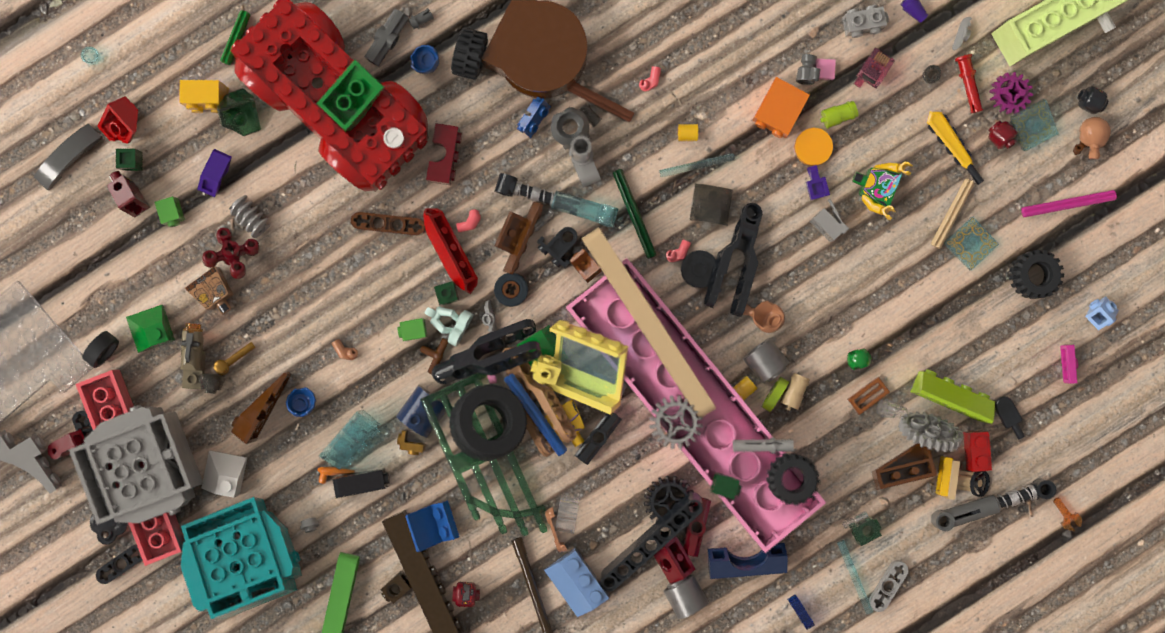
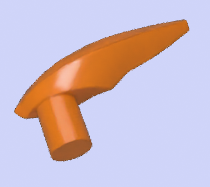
M320 467L317 469L320 473L318 482L325 484L328 475L351 474L355 470Z

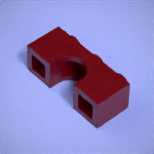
M435 123L432 142L434 145L443 146L446 149V155L439 162L429 161L426 176L428 182L451 186V181H455L456 170H453L454 163H458L459 159L457 145L461 144L462 132H460L459 127Z

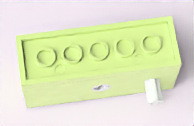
M1045 0L1010 19L991 34L1009 66H1012L1096 19L1105 33L1116 28L1108 12L1127 0Z

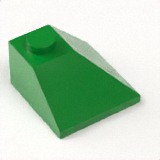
M163 305L126 317L138 353L175 341Z

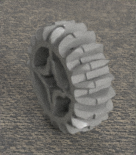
M679 395L677 401H674V397L670 396L669 403L663 398L662 401L665 405L661 406L657 403L656 406L659 408V411L654 409L651 411L653 414H656V418L649 417L650 421H655V424L649 425L650 429L656 428L652 435L656 436L659 434L657 442L659 443L664 439V447H667L669 442H671V449L675 448V443H678L679 449L683 448L682 442H685L687 447L690 446L688 439L695 442L696 438L693 437V434H701V432L696 430V427H703V424L697 423L703 417H696L695 414L699 411L692 409L694 405L688 406L686 398L683 403L681 402L682 397ZM680 406L674 415L670 416L663 413L669 407ZM686 409L692 417V426L683 421ZM677 417H679V421L682 425H685V427L681 425H676L675 428H673L671 426L673 425V423H671V421L667 418L677 419ZM660 418L669 423L667 435H664L660 428ZM679 429L688 431V433L681 438H672L675 432Z

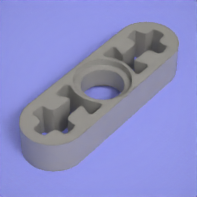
M896 560L889 565L869 598V605L873 610L882 612L888 607L908 574V567L905 563ZM896 566H897V567H900V566H901V569L903 570V572H902V573H899V572H898V573L896 574V570H895L894 568H895ZM891 574L892 576H894L896 574L895 578L898 579L897 582L893 578L889 577V575ZM886 581L893 582L894 586L891 591L884 590L883 585ZM881 590L885 595H888L887 598L884 596L881 598L882 595L879 591ZM881 598L882 605L876 606L874 600Z

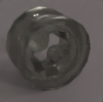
M936 65L928 66L922 73L924 81L929 84L937 82L942 75L941 69ZM930 70H932V72H936L934 79H931L932 76H928Z

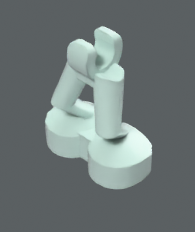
M440 306L437 307L436 311L429 307L425 311V314L431 317L430 323L442 334H449L448 343L455 347L460 343L474 315L467 310L458 315L455 310ZM441 316L451 317L456 322L455 327H445L440 321Z

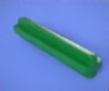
M244 10L239 12L220 59L226 65H231L234 58L230 51L232 45L238 39H242L251 16Z

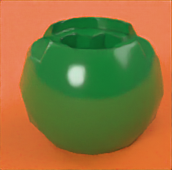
M865 348L857 349L848 353L847 363L853 370L862 369L870 366L871 355Z

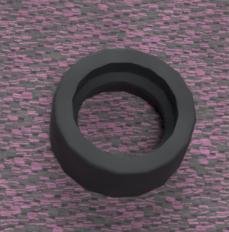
M108 331L100 333L84 350L82 359L93 368L100 367L115 352L119 345V340Z

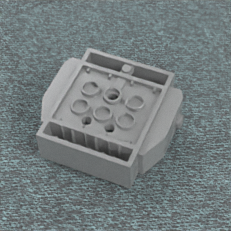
M141 405L129 409L130 412L100 423L84 439L85 444L69 450L97 524L113 518L115 522L141 523L169 512V515L180 512V507L187 505L195 497L193 487L204 483L176 412L164 413L162 407H142ZM140 461L144 462V468L139 466ZM108 463H112V470L109 469ZM116 481L120 483L119 488H116L115 486Z

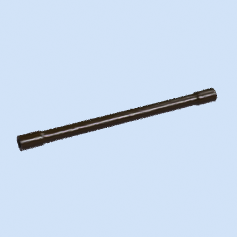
M522 537L515 538L511 542L516 557L519 560L542 632L553 633L527 557Z

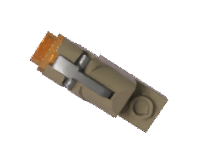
M186 323L182 331L180 367L183 370L182 388L203 389L206 351H203L202 324Z

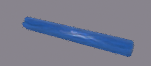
M512 373L504 378L505 383L515 396L518 397V400L520 399L523 408H525V411L558 456L563 455L567 448L515 375Z

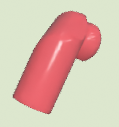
M652 67L650 77L639 82V87L642 91H650L658 86L661 72L660 67Z
M471 210L465 222L456 223L458 233L474 230L481 220L478 210Z
M682 240L679 249L666 252L667 260L669 262L683 260L691 243Z

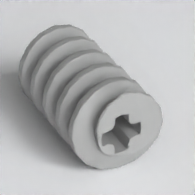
M244 195L230 206V214L236 215L235 219L241 221V226L246 227L248 233L252 232V238H257L270 227V224L266 225L267 217L261 219L263 212L255 213L258 209L257 206L250 207L253 203L252 201L245 202L248 196Z

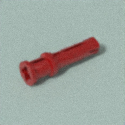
M968 54L955 58V62H958L959 77L963 79L972 114L983 111L974 76L977 72L973 69L971 61L973 56Z

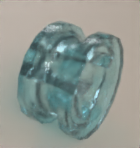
M85 47L81 51V59L88 65H95L100 60V53L94 47ZM88 52L95 53L93 60L86 59Z

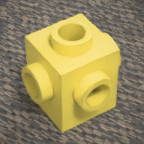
M541 355L537 361L534 360L530 371L533 372V379L540 384L547 383L555 386L561 371V361L556 360L550 355Z

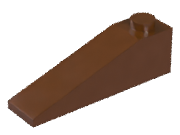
M284 372L240 416L235 417L231 425L233 427L231 432L243 443L249 444L257 441L290 379L291 373Z

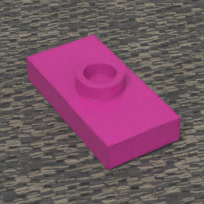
M1061 345L1063 382L1068 384L1078 383L1076 370L1078 369V360L1075 358L1074 345Z

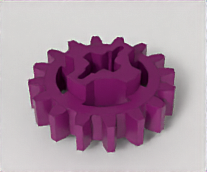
M1007 72L1003 74V77L999 76L996 78L997 82L991 84L995 89L989 91V93L994 94L990 101L995 100L996 103L993 107L999 106V112L1006 110L1007 115L1012 113V111L1014 114H1017L1019 109L1022 111L1026 109L1025 105L1031 103L1028 98L1033 96L1032 93H1029V90L1033 87L1027 86L1029 79L1022 80L1023 74L1016 77V72L1011 73V75ZM1008 81L1006 87L1001 88L1002 84ZM1021 99L1020 103L1015 105L1017 100Z

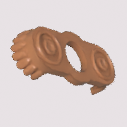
M551 507L545 511V516L551 527L558 552H566L568 549L565 547L564 542L559 543L551 520L555 517L554 509Z

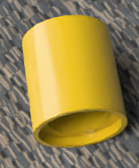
M678 124V142L698 141V124Z
M747 376L733 387L743 401L758 389Z

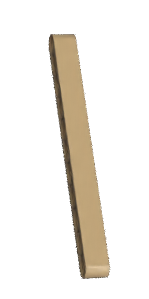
M597 228L582 238L584 244L670 376L688 400L689 405H694L692 409L699 411L696 415L704 417L716 409L714 403L601 230Z

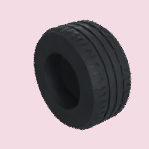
M484 384L469 390L457 400L450 413L449 428L451 429L450 433L452 434L453 441L459 450L461 449L465 455L475 460H496L510 454L523 441L522 439L527 429L526 412L520 399L518 400L514 393L499 385ZM488 405L496 409L501 415L503 432L498 439L486 440L474 429L472 418L477 407Z

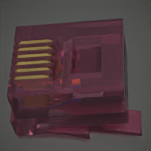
M875 47L856 75L858 78L854 85L860 88L865 81L872 87L877 88L882 83L895 60L883 54L884 52H879V49Z

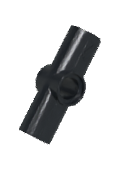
M614 412L611 415L606 413L574 456L588 465L622 421V418ZM596 432H601L604 435V439L601 442L593 440V435Z

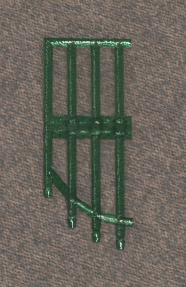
M474 374L421 398L420 401L466 504L472 513L473 519L475 521L480 519L479 511H477L478 507L490 513L498 525L501 534L507 533V528L503 523L502 517L513 518L524 537L529 533L523 518L534 516L536 523L539 525V530L542 533L547 532V526L541 515L542 512L546 511V508L543 504L537 506L514 452L506 456L530 509L520 511L497 460H490L489 463L510 510L497 508L479 467L480 464L486 461L475 460L463 452L453 455L430 404L435 400L441 399L450 419L453 407L447 395L458 391L459 396H463L466 393L464 387L473 383L476 387L483 385L481 380L486 378V375ZM484 405L497 435L487 439L475 411L472 418L474 429L482 438L490 441L496 440L501 436L503 428L494 408ZM472 469L487 503L471 495L462 476L463 472Z

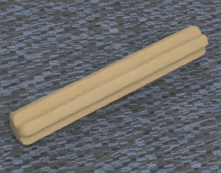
M965 179L931 242L932 246L936 248L942 247L975 184L972 180Z

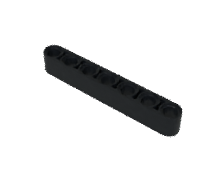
M694 492L687 494L606 566L601 572V587L605 591L615 590L699 516L703 510L701 496ZM691 502L698 503V505L694 507L690 506L689 504ZM677 515L684 516L682 519L675 518V516ZM664 527L669 528V530L666 532L661 531V529ZM654 540L655 543L648 544L647 541ZM638 552V553H640L641 555H640V556H634L633 554ZM626 565L627 568L621 569L619 566ZM608 577L613 578L612 581H607L605 579Z

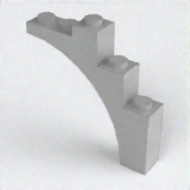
M5 430L1 431L0 461L13 464L28 472L49 493L62 486L59 476L50 469L49 461L41 456V453L47 449L45 448L44 440L40 436L38 437L37 434H34L15 445L13 436Z

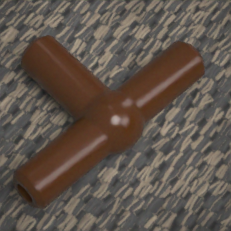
M442 338L437 351L424 345L420 348L421 353L433 358L427 371L429 374L432 373L434 366L443 359L448 339Z

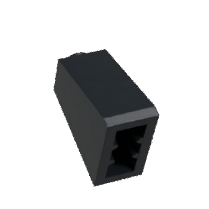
M385 468L339 475L333 479L335 498L386 489L388 487L387 484H390L389 473L385 472Z

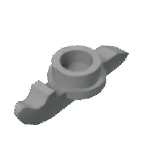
M966 17L961 21L952 46L954 51L962 46L963 41L969 39L971 31L968 30V27L971 26V17Z
M489 300L485 302V314L482 317V322L484 325L489 326L488 332L491 333L496 331L497 327L491 301Z

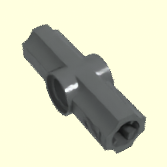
M394 9L385 25H382L377 30L374 42L364 57L379 67L388 51L392 50L397 44L399 34L409 17L401 11Z

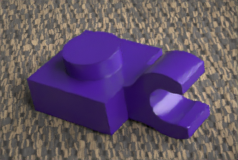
M817 165L808 167L807 172L811 181H807L806 186L810 200L829 196L830 192L826 177H819Z

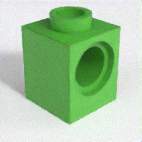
M172 196L154 202L161 224L175 227L180 225L179 222L185 220L179 198Z
M424 318L399 322L400 327H397L398 335L403 341L428 337Z

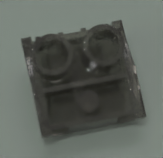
M695 183L689 221H703L704 223H715L727 227L733 190Z

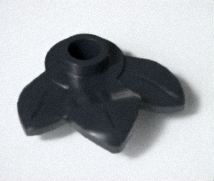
M92 514L90 517V528L97 534L98 541L104 545L113 543L116 537L123 534L128 527V523L115 522L114 518L97 524L94 515ZM108 531L109 536L104 538V533Z

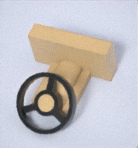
M953 460L948 497H942L955 500L956 489L971 491L974 496L983 497L989 490V474L986 471L959 470L960 461ZM984 477H985V479H986V484H985L984 490H982V487H983V484H984L983 479H984Z

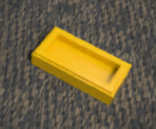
M946 456L940 457L935 493L948 497L953 458Z

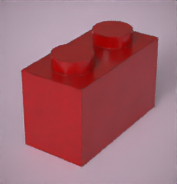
M983 430L963 432L966 470L971 472L992 471L989 432Z

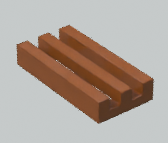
M876 377L847 400L851 403L857 414L860 415L889 394L890 391L882 380ZM879 383V385L876 388H874L868 394L863 396L857 402L854 401L868 389L873 387L875 384ZM880 389L884 390L882 393H880L878 396H876L863 407H858L861 403L870 398Z

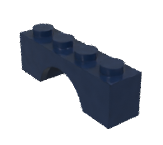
M777 543L766 553L761 550L750 557L735 556L730 553L727 547L708 549L710 579L787 573L788 555L785 543Z

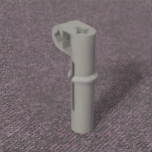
M584 136L576 137L572 141L569 156H572L571 161L584 188L601 181V178L593 161L591 142Z

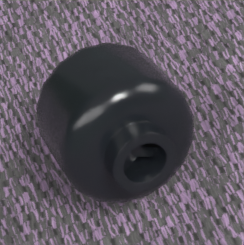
M1094 86L1082 89L1077 97L1079 100L1078 106L1091 114L1103 112L1109 102L1107 93Z

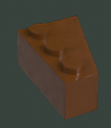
M919 443L914 444L871 472L876 491L937 476L930 450L926 446L920 447Z

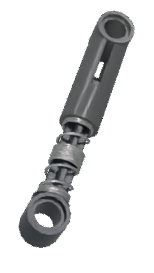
M1039 478L1026 488L1022 487L1019 491L1012 490L1006 492L1003 496L998 495L997 497L990 495L946 510H937L931 516V523L941 531H949L953 527L1000 513L1001 508H1008L1010 505L1013 507L1029 499H1051L1056 494V486L1052 481ZM1045 484L1047 489L1042 494L1040 489ZM942 516H946V523L944 525L939 523Z

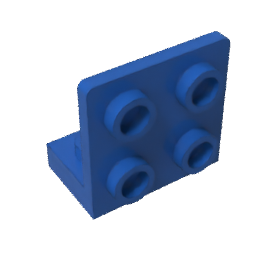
M448 500L434 503L405 516L417 552L441 542L460 537Z

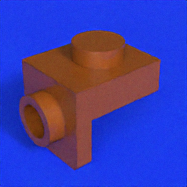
M585 249L576 252L569 260L587 283L602 272L601 268Z

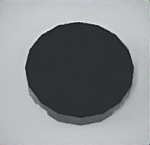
M702 250L688 254L682 261L680 269L684 281L694 288L708 287L716 261L715 257L709 252Z

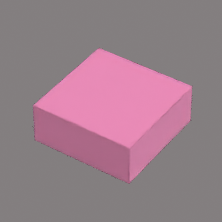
M817 59L815 68L821 69L819 79H835L836 60Z

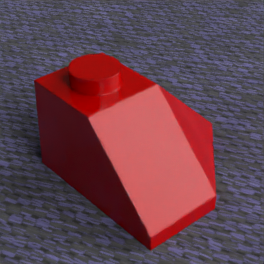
M126 96L107 104L97 127L109 141L120 140L122 143L128 144L132 141L137 130L138 109Z

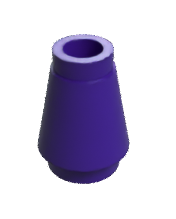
M903 0L900 4L903 7L902 10L918 20L919 23L928 16L920 0Z

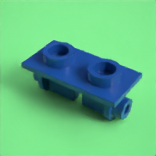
M539 97L533 99L526 110L531 113V116L524 114L517 124V130L522 133L524 132L531 138L537 132L543 118L548 115L551 106Z

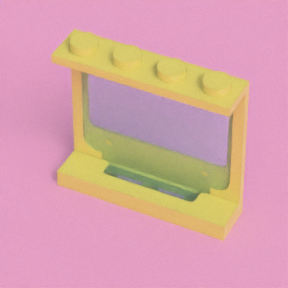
M559 320L550 327V331L557 334L554 358L561 361V371L555 386L547 383L546 385L550 386L557 393L611 415L621 403L628 346L621 344L619 341L608 339L601 334L590 332L583 327H577L567 321Z

